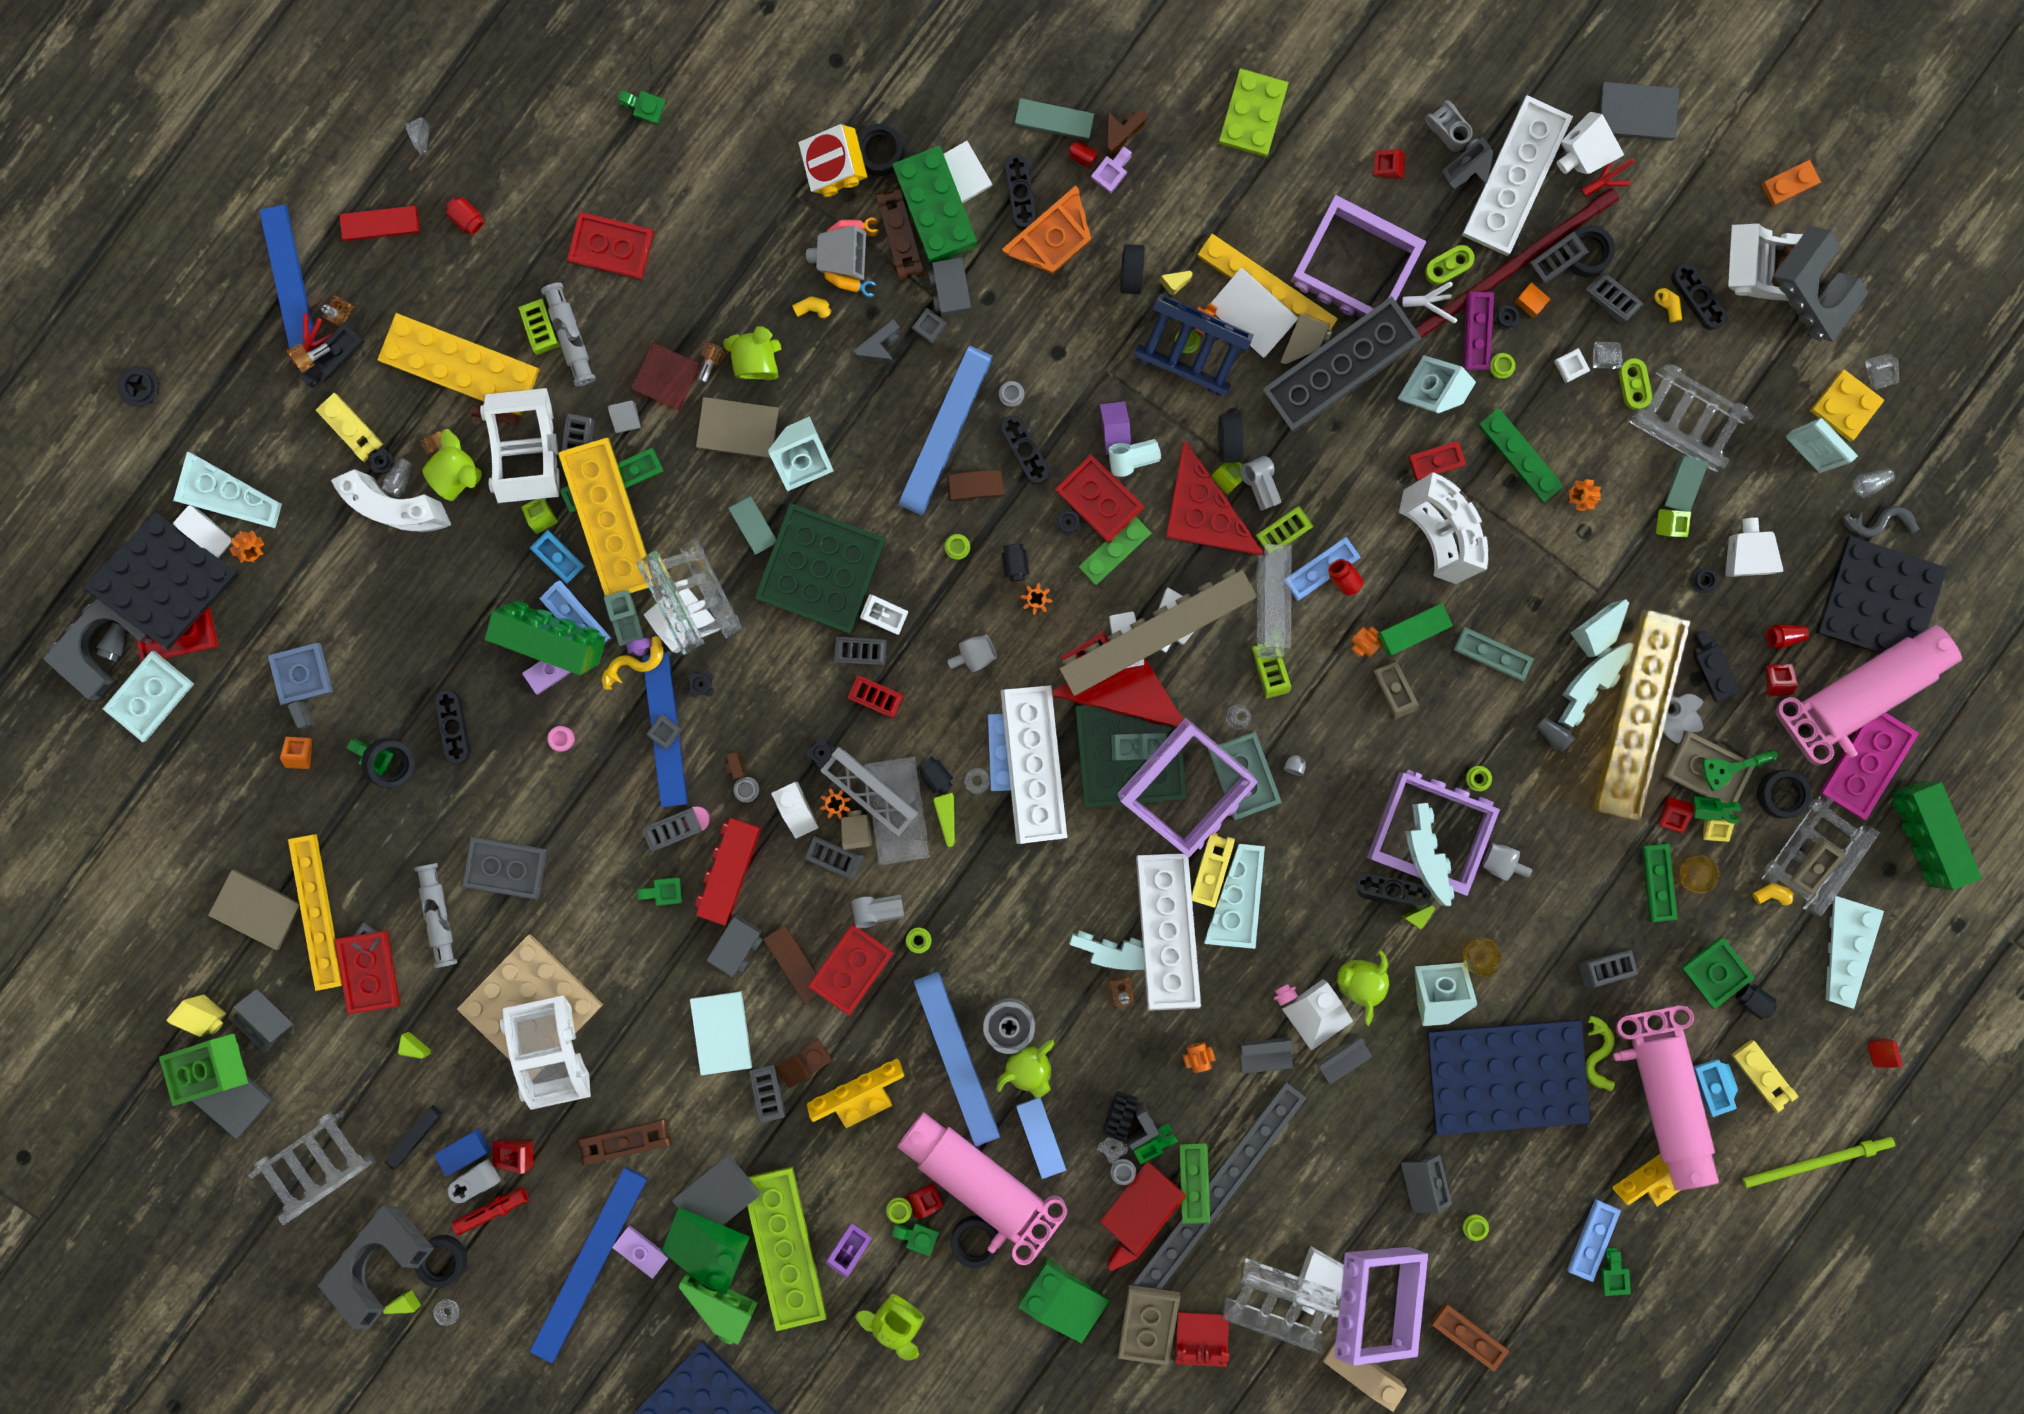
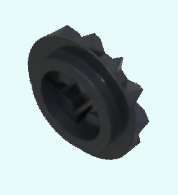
M133 366L126 369L119 377L117 384L121 399L131 406L144 407L148 403H153L155 396L159 395L158 385L160 383L155 376L156 374L143 366ZM142 380V385L145 386L147 390H139L137 394V389L134 388V386H132L131 383L140 384Z

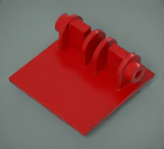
M1178 1312L1175 1364L1227 1367V1362H1229V1352H1227L1229 1315Z

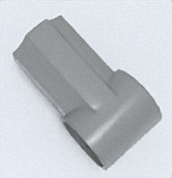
M1261 456L1249 461L1240 468L1241 477L1247 485H1251L1260 510L1282 502L1272 478L1275 471L1274 464L1267 456Z
M901 895L878 899L861 897L851 902L856 928H868L877 925L878 922L904 918Z

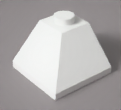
M683 582L678 584L644 614L657 635L675 653L680 652L715 621L714 617Z
M1324 979L1281 1008L1311 1051L1353 1022L1338 996Z

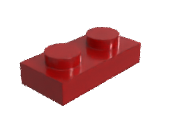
M1459 441L1408 457L1415 481H1419L1431 473L1441 474L1466 465Z

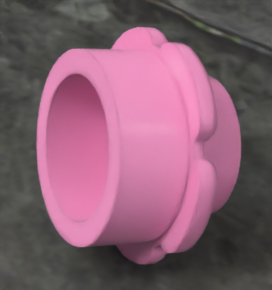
M1289 984L1275 990L1277 995L1274 997V1000L1277 999L1280 1006L1298 997L1295 991L1296 987L1290 988Z

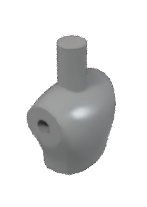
M985 634L961 641L959 643L961 654L947 661L951 669L966 664L971 672H975L997 659V654L989 636Z
M1491 843L1481 866L1492 875L1506 881L1510 879L1514 872L1526 878H1529L1532 873L1531 868L1518 863L1519 851L1506 845Z

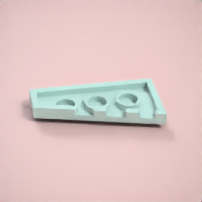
M187 452L173 501L276 528L282 506L280 502L198 456Z
M1238 844L1204 939V944L1255 949L1265 846Z
M1831 895V904H1833L1829 926L1831 928V943L1828 944L1830 964L1827 967L1825 1000L1854 1009L1884 911Z

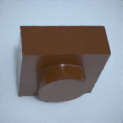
M740 752L727 754L728 760L725 761V767L728 775H733L734 779L746 777Z

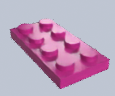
M1885 712L1855 732L1851 743L1854 745L1858 755L1851 758L1844 751L1819 791V794L1861 820H1867L1919 733Z

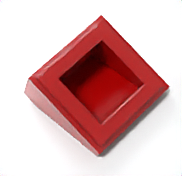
M1076 141L1069 149L1070 159L1090 169L1099 154L1098 151L1080 141Z
M1400 149L1375 151L1374 177L1404 178V152Z
M1792 664L1766 666L1768 696L1794 694L1798 683Z
M1668 796L1658 823L1659 826L1684 833L1694 814L1692 804Z
M1883 1038L1868 1043L1874 1067H1902L1903 1063L1896 1041Z
M934 1183L906 1195V1199L910 1202L916 1219L925 1218L944 1206Z
M1119 1242L1107 1260L1108 1269L1113 1271L1137 1259L1138 1256L1133 1254L1122 1242Z

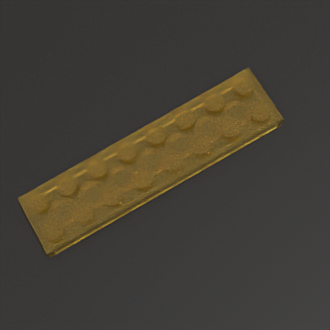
M1642 610L1592 810L1635 820L1641 819L1690 621L1649 610Z

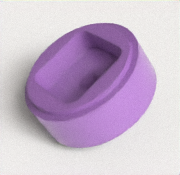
M651 638L631 641L626 645L628 654L643 656L652 647Z

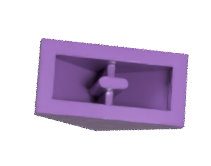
M1125 401L1100 404L1106 455H1109V447L1116 443L1131 445L1130 421Z
M851 1223L828 1254L826 1264L847 1278L872 1237Z

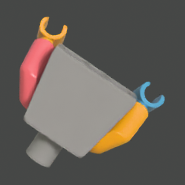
M871 217L865 223H862L861 220L842 219L828 228L827 232L819 234L817 248H808L806 251L807 262L810 264L817 263V270L824 273L825 279L838 288L856 293L859 290L864 297L871 298L874 294L867 293L865 286L876 287V284L872 281L862 284L860 280H864L866 235L873 237L878 233V229H869L868 225H876L877 220Z

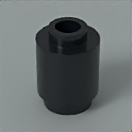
M1021 543L1003 546L1001 556L1004 577L1010 578V582L1025 580V576L1030 574L1027 550L1024 549Z
M931 756L917 768L920 772V778L933 794L937 791L943 794L953 786L950 782L953 779L952 775L939 759L935 760Z
M1748 983L1736 993L1735 998L1739 1001V1004L1760 1020L1765 1017L1770 1018L1777 1009V1006H1775L1776 999L1756 984L1751 985Z

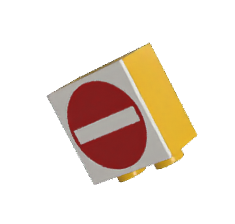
M839 124L798 142L811 192L823 194L824 197L836 195L839 189L855 187L859 185V181L868 178L855 128Z

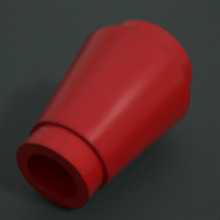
M1775 624L1766 633L1769 646L1778 650L1807 641L1809 637L1806 626Z

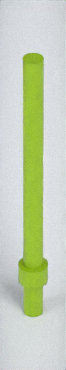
M1892 1137L1874 1142L1867 1140L1860 1142L1859 1146L1742 1178V1182L1745 1188H1749L1856 1157H1870L1876 1155L1878 1151L1895 1147V1142Z

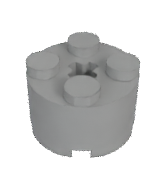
M1005 998L994 1002L984 1017L983 1031L986 1040L995 1050L1005 1054L1017 1053L1024 1049L1032 1041L1035 1033V1020L1030 1008L1022 1001L1014 998ZM1007 1020H1012L1013 1025H1016V1027L1011 1028V1031H1006V1026L1002 1025L1006 1024Z

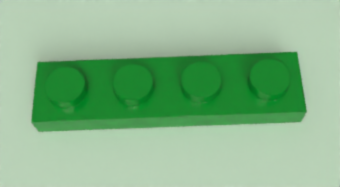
M1500 408L1477 425L1541 503L1547 501L1564 487Z
M650 448L617 463L625 489L664 472L654 448ZM569 486L560 489L569 512H576L577 509Z

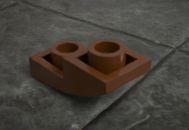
M1001 470L966 472L947 476L949 501H973L976 498H1000L1004 495Z

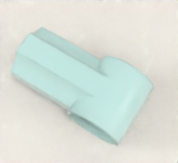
M1155 439L1133 445L1116 443L1108 449L1111 473L1114 476L1130 475L1134 468L1160 462L1161 452Z

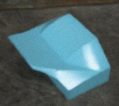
M1719 1059L1693 1066L1702 1103L1710 1116L1715 1117L1737 1109L1734 1098L1738 1088L1729 1064L1721 1063Z

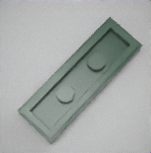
M1020 98L1015 126L1089 141L1094 113Z
M1466 627L1462 628L1453 648V651L1520 682H1524L1534 658Z

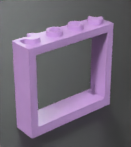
M1335 195L1290 282L1295 284L1294 286L1299 288L1301 292L1308 293L1309 291L1317 295V299L1327 305L1332 303L1340 307L1339 310L1345 315H1355L1362 318L1372 311L1373 308L1304 273L1333 215L1335 214L1411 253L1388 297L1392 296L1395 301L1427 241Z
M1185 718L1117 795L1124 805L1187 857H1190L1198 848L1201 850L1204 841L1210 834L1213 835L1219 830L1221 822L1227 815L1230 816L1237 810L1238 803L1245 796L1247 797L1252 794L1251 790L1258 781L1251 772ZM1194 736L1241 777L1186 838L1183 839L1136 799Z
M1410 770L1407 773L1399 772L1367 858L1420 878L1414 864L1382 853L1380 850L1405 783L1484 813L1459 881L1448 878V882L1452 884L1455 892L1468 896L1500 809L1493 807L1494 802L1479 797L1477 801L1469 798L1470 793L1462 789L1455 788L1454 792L1445 789L1446 784L1435 779H1431V782L1421 779L1422 774Z
M1411 1247L1345 1253L1334 1358L1354 1366L1418 1357L1428 1253ZM1400 1264L1392 1345L1361 1349L1369 1267Z

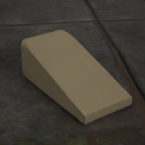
M1397 660L1373 670L1394 719L1418 710L1419 704Z
M1821 837L1813 846L1791 881L1813 896L1846 855L1838 847Z

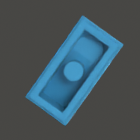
M549 529L530 546V549L566 584L585 567Z

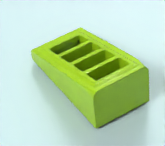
M543 299L518 307L530 344L536 355L561 347ZM540 307L541 312L528 316V311ZM543 317L544 321L531 325L530 321ZM544 326L547 328L539 333H534V330ZM549 335V339L538 343V338Z
M1297 506L1256 536L1271 556L1313 528V524L1302 508ZM1295 514L1304 526L1299 529L1292 518ZM1285 521H1288L1295 531L1294 534L1291 535L1283 524ZM1279 527L1287 539L1282 541L1275 528ZM1269 532L1278 543L1275 547L1266 536Z
M1277 641L1252 646L1265 698L1268 699L1289 693L1291 684ZM1271 651L1274 653V655L1264 658L1260 656V654ZM1276 661L1277 665L1264 668L1263 664ZM1279 671V675L1267 678L1266 674ZM1282 682V684L1270 687V684Z
M953 792L933 799L948 847L954 846L955 842Z

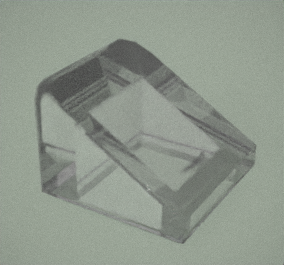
M421 117L405 124V128L414 148L424 155L427 152L429 124Z
M1594 342L1593 368H1620L1623 366L1620 342Z
M1884 354L1866 360V368L1873 389L1876 390L1899 383V364L1896 357L1891 354Z

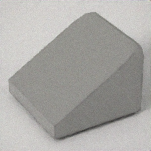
M627 401L608 406L616 434L641 428L636 403Z

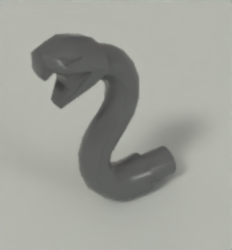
M1899 506L1889 507L1881 512L1876 524L1870 528L1862 525V513H1859L1856 518L1850 517V513L1842 517L1844 526L1849 531L1865 538L1880 535L1884 531L1889 519L1893 516L1901 520L1903 526H1906L1910 534L1920 530L1912 512Z

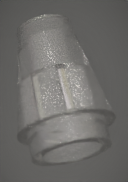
M399 458L381 481L383 483L381 489L392 496L400 498L402 493H406L413 464L403 458Z
M1889 468L1859 474L1857 479L1853 481L1854 491L1861 498H1870L1894 482L1895 475Z
M1242 704L1231 706L1226 714L1228 724L1234 729L1246 728L1252 718L1248 707ZM1239 712L1245 713L1244 721L1237 719Z

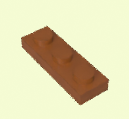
M1446 1302L1430 1322L1432 1326L1494 1372L1509 1353L1505 1346Z

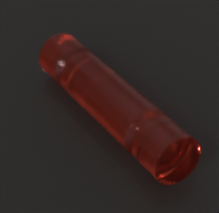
M473 406L471 416L480 418V407ZM509 413L495 414L496 421L517 425L519 422V415Z

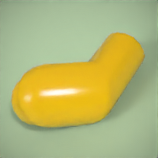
M1666 288L1658 289L1654 294V298L1659 305L1668 310L1669 322L1681 321L1682 314L1679 296Z
M813 296L792 305L797 317L809 311L817 312L820 318H826L831 313L829 303L826 300Z
M1771 883L1752 893L1754 900L1758 904L1771 898L1778 900L1782 905H1790L1793 902V892L1788 887Z

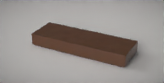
M785 924L763 940L804 1003H807L818 995L807 987L817 972Z

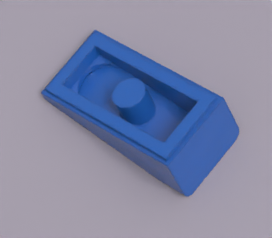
M478 1128L434 1154V1157L447 1177L491 1151V1148Z

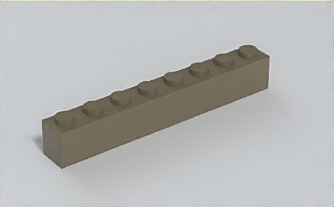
M1232 569L1221 575L1223 581L1215 585L1210 581L1198 588L1200 593L1191 597L1188 593L1175 600L1177 605L1168 610L1167 606H1164L1153 612L1154 618L1146 622L1144 618H1141L1130 624L1132 630L1122 634L1121 630L1107 637L1108 643L1100 646L1097 642L1084 649L1086 654L1077 659L1076 655H1073L1063 660V667L1059 668L1073 696L1257 598L1244 571L1241 570L1236 573L1235 569Z

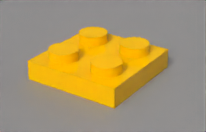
M1843 369L1814 404L1810 412L1818 418H1822L1831 428L1848 441H1853L1884 402V399Z

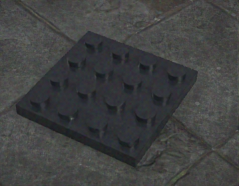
M155 512L83 588L169 651L236 579L238 573L207 549L201 548L177 527Z
M1846 537L1816 633L1881 654L1906 637H1916L1929 627L1947 567L1859 538Z

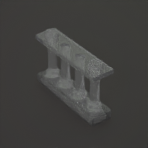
M1665 364L1655 373L1664 379L1647 409L1642 410L1640 408L1633 412L1628 422L1685 455L1708 462L1707 467L1715 472L1724 469L1730 459L1724 457L1722 451L1739 422L1744 424L1751 421L1755 415L1748 412L1749 409L1745 405L1740 403L1734 404L1685 376L1680 368ZM1672 384H1675L1686 392L1670 420L1663 422L1656 418V412ZM1694 397H1697L1708 403L1692 433L1686 435L1679 431L1678 425ZM1718 409L1729 415L1730 418L1714 446L1707 447L1701 443L1700 438Z
M697 538L691 539L682 546L680 554L662 560L658 551L649 553L637 563L683 655L691 653L704 644L703 637L722 631L725 639L742 629L739 619L734 613ZM687 563L693 576L673 582L667 569ZM698 585L705 599L685 606L679 592ZM710 608L716 622L697 629L690 615Z
M1265 544V555L1258 556L1257 658H1283L1284 649L1291 648V545Z
M1823 796L1811 802L1808 807V814L1777 858L1767 864L1764 869L1765 874L1762 877V880L1768 883L1775 884L1777 880L1783 882L1806 899L1807 904L1803 908L1805 911L1820 917L1880 834L1873 827L1861 826L1860 828H1855L1828 809L1834 799ZM1823 817L1850 836L1851 841L1846 848H1839L1846 857L1812 896L1791 881L1792 876L1784 870L1792 859L1800 864L1803 863L1807 855L1799 849L1807 838L1814 843L1821 837L1829 841L1814 830L1817 823Z
M342 1111L335 1115L331 1112L317 1120L320 1124L271 1159L266 1156L254 1164L256 1169L248 1174L250 1178H253L263 1173L284 1204L282 1208L285 1212L277 1217L282 1225L300 1215L376 1162L371 1153L363 1158L360 1154L357 1155L335 1123V1121L344 1116ZM325 1128L348 1160L346 1164L349 1168L343 1172L334 1168L314 1138L316 1134ZM304 1143L327 1176L325 1177L327 1183L321 1187L313 1183L292 1152ZM282 1158H284L305 1189L304 1194L306 1197L300 1202L297 1198H292L271 1167Z
M1245 1258L1240 1283L1244 1286L1236 1301L1225 1298L1222 1319L1320 1354L1322 1350V1331L1319 1330L1327 1315L1339 1317L1341 1292ZM1254 1288L1269 1293L1261 1309L1246 1305ZM1279 1297L1293 1302L1285 1318L1271 1314ZM1303 1306L1317 1311L1309 1327L1295 1322Z

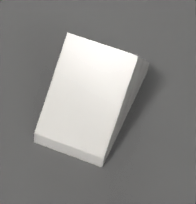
M869 594L860 618L863 621L899 635L908 611Z

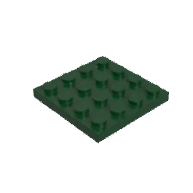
M790 503L755 599L851 634L886 538Z
M1171 697V701L1179 712L1178 697ZM1075 706L1084 808L1124 805L1117 793L1148 759L1112 760L1111 735L1167 733L1168 738L1177 727L1145 721L1142 718L1130 715L1125 716L1095 706ZM1182 749L1136 799L1138 802L1187 799Z

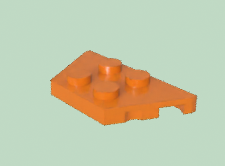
M1074 186L1002 249V252L1009 257L1051 274L1060 269L1091 242V235L1087 226L1078 187Z

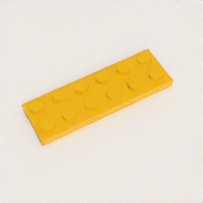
M397 313L377 359L384 364L482 402L485 401L486 394L532 390L540 371L537 367ZM524 411L511 413L522 417Z
M609 438L558 452L605 596L629 590L632 593L655 586V578Z

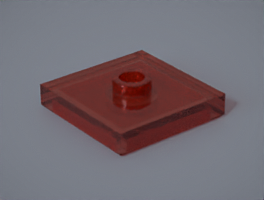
M652 343L632 389L680 411L700 364Z

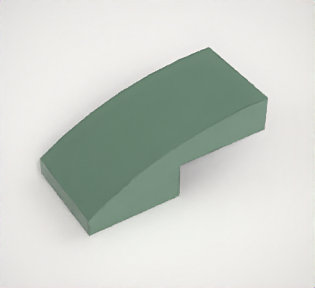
M751 495L728 507L755 555L775 544L776 537Z
M625 590L604 596L609 618L613 623L619 646H625L631 641L645 638L630 591Z
M1167 733L1111 735L1112 760L1149 759L1167 739Z

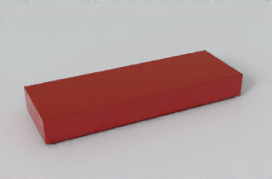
M416 206L339 214L342 240L345 242L420 233L418 208Z

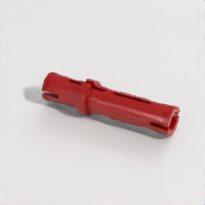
M520 1187L505 1196L499 1195L494 1198L493 1202L453 1220L452 1228L456 1235L460 1236L499 1215L505 1216L509 1214V1210L529 1201L528 1194L523 1187Z

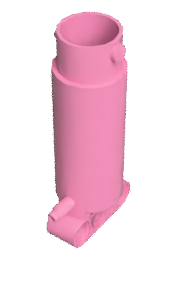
M1933 625L1914 638L1906 637L1802 703L1793 697L1784 699L1776 707V716L1811 764L1822 765L1829 762L1834 755L1832 745L1837 742L1853 758L1858 753L1847 737L1848 735L1939 680V675L1961 662L1962 656L1948 633L1940 626ZM1784 704H1791L1795 707V716L1789 717L1784 714ZM1800 725H1806L1810 728L1811 735L1809 738H1803L1799 735L1798 728ZM1816 746L1825 749V759L1820 760L1814 756L1813 750Z
M1675 1006L1629 1015L1619 1019L1615 1026L1616 1033L1624 1040H1632L1633 1049L1613 1054L1615 1061L1637 1060L1662 1162H1667L1674 1191L1719 1183L1712 1157L1715 1149L1683 1030L1690 1027L1694 1021L1692 1011L1686 1006ZM1676 1011H1683L1686 1014L1687 1021L1684 1025H1679L1674 1021V1013ZM1650 1016H1656L1660 1019L1661 1027L1658 1030H1652L1648 1026L1647 1021ZM1624 1021H1630L1635 1025L1633 1035L1623 1033L1621 1026Z
M924 1112L910 1127L897 1146L898 1149L919 1164L917 1168L999 1231L988 1247V1251L992 1254L1008 1238L1013 1242L1011 1250L1015 1262L1020 1265L1030 1264L1067 1215V1208L1061 1197L1052 1195L1044 1201L949 1126L945 1129ZM1053 1203H1058L1062 1206L1061 1212L1057 1215H1052L1048 1212V1207ZM1037 1224H1042L1046 1227L1045 1233L1041 1236H1036L1032 1233L1033 1227ZM1021 1245H1026L1031 1249L1030 1253L1025 1257H1021L1016 1253L1017 1248Z

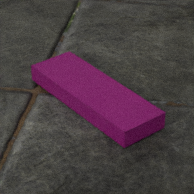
M1467 292L1463 352V368L1465 370H1490L1494 292Z

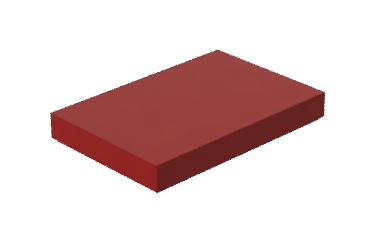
M579 212L567 261L572 264L643 280L654 230Z
M1092 454L1055 489L1108 544L1145 509V506Z
M210 606L169 651L154 640L151 643H144L136 639L140 662L151 651H155L164 659L217 648L218 642Z
M852 923L807 987L850 1016L894 953L860 928H856Z
M388 930L336 938L335 945L347 1015L400 1006ZM381 937V940L376 945L374 950L372 952L369 951L370 947L376 940L375 938ZM356 943L365 950L359 951L352 944Z
M1147 1161L1100 1222L1133 1254L1140 1256L1186 1197V1194L1152 1163Z

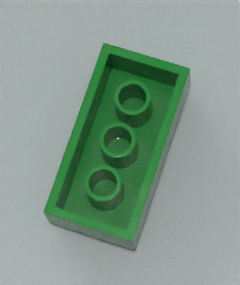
M940 145L892 164L930 266H932V262L948 260L978 248L976 237Z
M514 601L492 611L485 640L577 675H582L599 665L607 636L599 635V630L595 628H581L575 625L576 622L571 619H559L553 617L549 611L542 609L534 610L529 608V605L525 602Z
M1918 781L1891 793L1894 799L1892 800V805L1901 816L1903 821L1902 829L1912 842V853L1916 860L1920 862L1923 869L1922 877L1930 887L1956 890L1982 879L1942 782Z

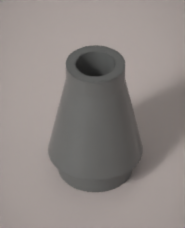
M112 622L111 627L96 646V649H98L96 655L117 662L118 657H122L127 630L122 625Z
M1547 717L1536 727L1555 751L1558 749L1561 753L1576 738L1571 734L1572 731L1551 721Z

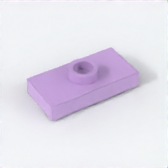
M540 661L522 674L538 695L571 672Z
M630 1225L612 1247L652 1279L669 1258L660 1248Z

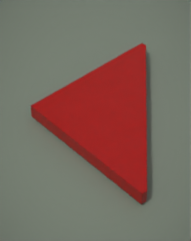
M1183 442L1165 538L1262 556V549L1255 542L1249 530L1210 477L1204 465L1192 451L1188 442Z
M1145 658L1144 665L1125 668L1073 696L1067 683L1052 691V696L1055 698L1071 700L1074 703L1090 707H1099L1113 713L1125 716L1130 715L1161 725L1178 727L1183 721L1182 716Z

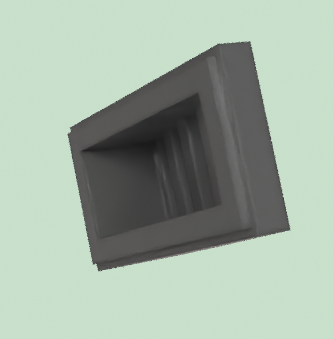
M1574 231L1530 263L1543 282L1548 283L1589 253V251ZM1569 241H1572L1578 249L1579 253L1577 255L1568 246L1567 243ZM1561 247L1567 252L1571 258L1570 260L1566 261L1559 251ZM1553 253L1562 265L1560 267H1557L1550 257ZM1545 259L1553 269V272L1550 274L1542 264V261Z
M1604 271L1585 289L1620 325L1629 320L1643 305L1635 295ZM1605 282L1607 286L1600 293L1597 292L1596 289ZM1612 289L1614 293L1606 299L1604 296ZM1619 296L1622 300L1615 306L1612 302ZM1625 304H1628L1630 307L1625 312L1620 310Z
M567 413L562 451L570 449V444L581 446L591 443L596 421L589 417ZM574 425H585V430L576 429ZM572 435H581L584 438L583 440L573 439Z
M836 637L834 662L885 666L887 640ZM843 643H848L847 658L842 657ZM853 643L858 644L857 658H852ZM863 644H868L867 659H862ZM873 645H878L877 659H872Z
M690 808L642 828L650 850L653 852L702 832L693 808ZM682 817H685L690 828L688 832ZM673 821H676L681 835H678ZM664 825H666V828L669 832L671 839H668L666 831L663 827Z
M814 836L805 860L845 878L855 879L864 855L850 849L843 850V847ZM820 845H823V851L821 853L820 858L818 859L816 858V855L818 853ZM830 849H832L833 853L828 863L826 859ZM841 853L843 854L839 866H836L835 864ZM849 858H851V861H850V863H849V866H848L847 870H845L846 865H847V863H848V861H849Z
M1632 950L1578 963L1583 985L1586 988H1595L1638 975ZM1621 958H1623L1626 972L1622 970ZM1610 961H1613L1614 969L1616 972L1615 975L1613 973ZM1600 964L1603 965L1606 977H1603Z
M775 1064L750 1070L749 1073L760 1123L785 1117L787 1113ZM771 1074V1079L758 1082L757 1077ZM773 1084V1089L760 1092V1087ZM775 1095V1100L767 1102L762 1100L764 1097ZM777 1105L778 1110L765 1112V1108Z

